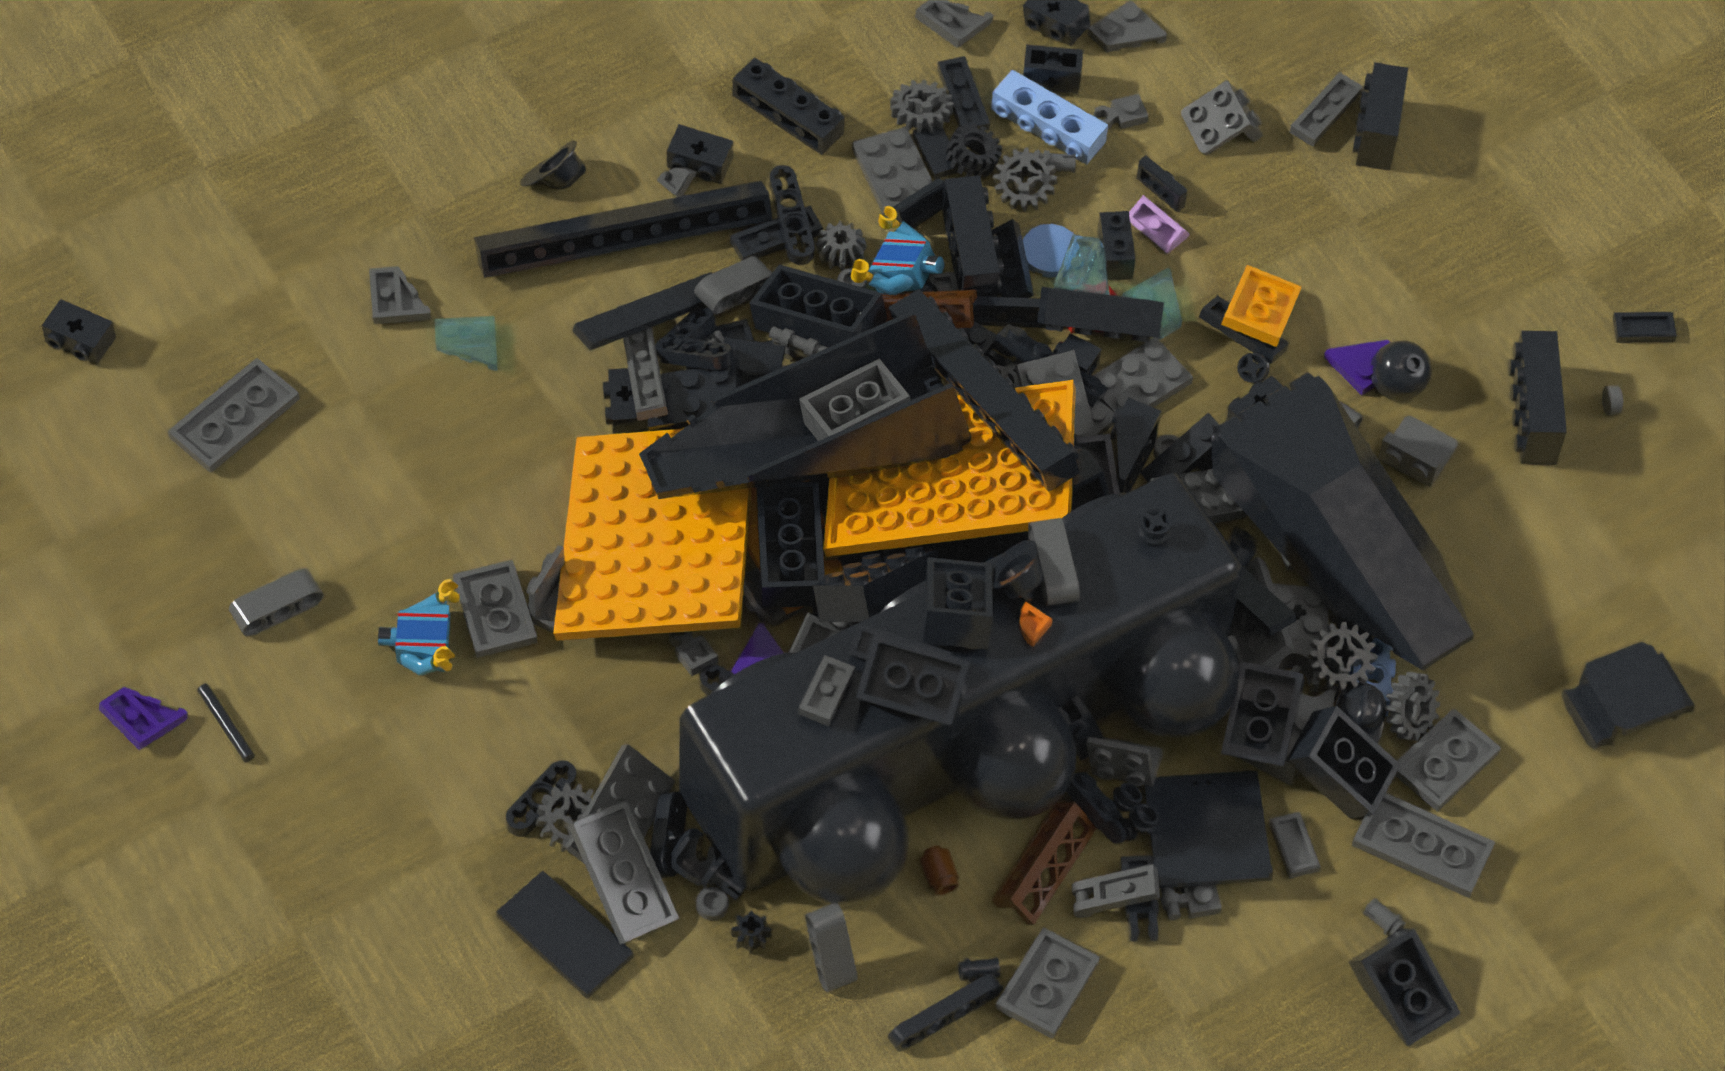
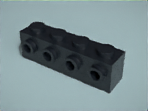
M754 57L733 77L732 96L820 155H823L844 134L845 117L839 110L829 107L820 101L815 94L808 93L791 78H786L775 71L770 64L763 63Z
M1042 286L1037 322L1046 324L1045 330L1063 332L1064 326L1075 327L1074 333L1092 335L1093 330L1104 331L1103 337L1121 339V333L1132 334V340L1150 342V337L1160 338L1164 302Z

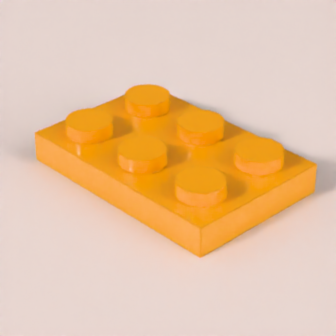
M1247 265L1221 325L1277 347L1302 286Z

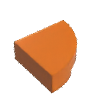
M1027 602L1021 610L1019 627L1023 638L1033 647L1052 625L1053 619Z

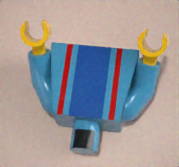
M886 206L884 214L889 218L879 214V226L883 229L893 228L896 231L888 233L870 269L869 264L865 260H855L851 271V279L855 283H862L865 280L869 281L868 285L876 288L877 292L888 295L921 289L929 274H941L943 272L944 260L940 256H935L930 242L904 221L900 223L896 220L897 212L893 207Z
M449 579L444 580L440 584L438 592L407 609L400 610L398 612L397 628L379 627L378 646H395L397 663L419 676L436 671H450L452 664L448 659L454 658L455 654L449 649L451 620L449 605L446 604L447 600L451 603L459 601L460 595L453 591L458 588V584Z

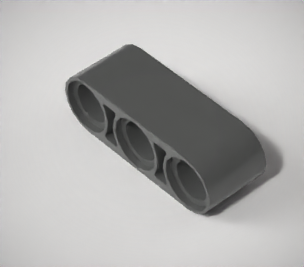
M752 256L706 276L697 284L694 293L714 314H720L752 300L772 272L756 256Z
M1062 518L1029 522V540L1037 544V560L1043 572V580L1040 586L1046 606L1079 601L1078 579Z
M301 568L235 599L229 606V612L243 635L248 637L263 632L315 607L322 601L324 594L309 569Z
M833 903L805 914L816 971L824 990L830 992L858 981L846 920L838 903Z

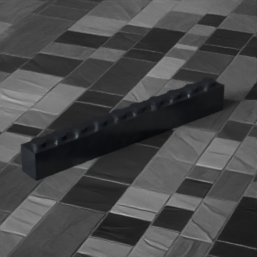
M762 180L478 236L474 237L478 265L483 277L487 278L772 221L773 219L769 192Z
M918 289L889 306L893 319L914 311L933 362L931 366L935 368L948 384H953L955 392L1048 492L1080 473L1076 461L1079 459V455L1075 447L1070 442L1066 444L1063 441L1058 429L1047 424L1044 415L1039 409L1035 411L1032 409L1026 395L1023 392L1020 394L1016 392L1009 377H1002L996 364L992 360L987 361L980 347L977 344L972 345L965 331L962 328L957 329L949 314L947 312H940L933 297L927 298Z

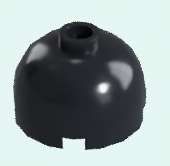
M1408 340L1390 342L1377 350L1371 360V366L1373 365L1372 382L1377 390L1388 399L1410 400L1424 391L1431 380L1432 364L1430 357L1415 342Z

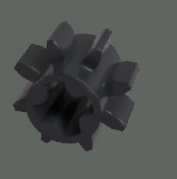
M750 910L749 914L744 917L736 916L737 926L731 927V937L737 938V949L743 947L752 954L759 947L766 948L765 938L771 937L772 928L765 927L767 918L765 915L759 917L753 913V910Z

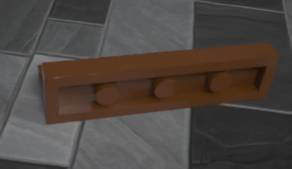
M976 290L922 292L927 298L933 297L940 312H947L956 328H971L974 325L972 304L977 299ZM911 293L882 294L887 315L886 322L893 319L889 306Z
M1075 802L1056 803L1053 805L992 897L991 901L998 909L1013 908L1028 925L1036 923L1097 829ZM1077 819L1085 829L1078 839H1073V824ZM1065 843L1066 858L1062 863H1058L1057 848L1060 844ZM1044 868H1049L1050 882L1047 887L1041 886V873ZM1029 892H1033L1034 907L1031 911L1022 904Z

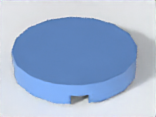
M1055 224L1039 225L1031 229L1023 239L1029 270L1034 273L1035 271L1042 273L1043 277H1061L1071 272L1079 259L1080 246L1078 239L1070 230L1063 226Z

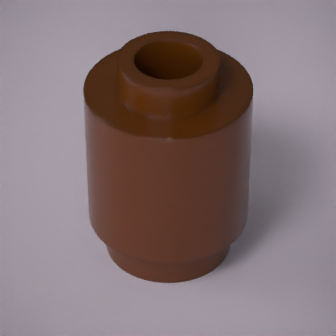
M940 845L931 846L924 850V855L919 859L928 886L931 890H934L935 895H946L958 889L960 877L950 850L942 848Z

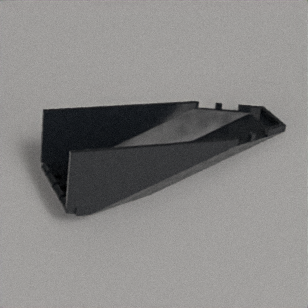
M911 311L713 398L714 407L697 419L693 414L686 418L689 424L672 438L666 433L640 452L639 455L658 498L665 499L852 476L943 459L963 451L962 446L971 441V434L953 384L949 383L944 386L935 368L931 366L933 362L914 311ZM880 359L909 394L911 401L818 441L804 424L799 399Z
M1306 372L1289 383L1292 391L1287 386H1283L1265 397L1264 401L1267 407L1261 401H1258L1239 413L1242 422L1236 416H1233L1216 427L1217 432L1211 434L1213 476L1340 622L1347 623L1349 621L1354 625H1358L1360 629L1369 634L1367 638L1370 640L1377 638L1393 648L1394 654L1423 671L1473 640L1474 633L1440 551L1332 389L1319 375L1314 377L1309 372Z

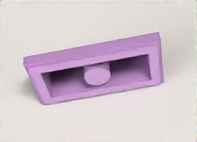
M1144 195L1129 211L1130 223L1167 254L1190 235V233Z

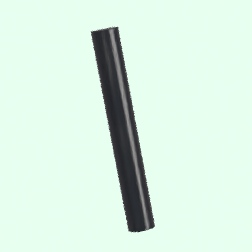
M207 683L202 684L198 687L197 692L243 761H251L255 757L254 752Z

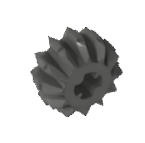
M840 220L837 226L828 223L826 230H820L818 242H816V251L819 254L821 263L828 262L830 269L835 266H839L841 271L845 269V266L853 268L856 259L864 258L866 241L863 238L862 230L854 229L852 222L844 226Z

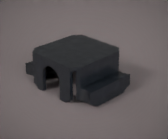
M1643 641L1587 662L1579 685L1574 689H1563L1561 695L1567 712L1588 747L1590 746L1594 751L1600 746H1613L1619 729L1626 736L1671 717L1676 721L1680 715L1688 712L1693 713L1695 709L1693 701L1662 651L1658 655L1653 645H1648Z

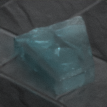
M1072 235L1054 283L1055 288L1110 295L1103 244L1099 238Z
M1169 268L1123 293L1122 296L1164 302L1159 340L1181 328L1182 319Z
M495 316L435 319L436 351L447 355H456L461 360L470 363L472 360L487 364L488 369L497 371Z

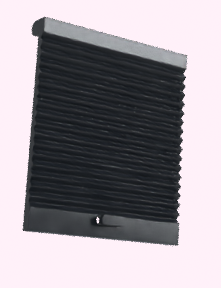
M1257 770L1159 776L1155 778L1153 787L1144 785L1146 803L1153 806L1160 816L1156 825L1157 829L1155 832L1150 833L1154 866L1158 869L1159 888L1273 880V868L1270 862Z

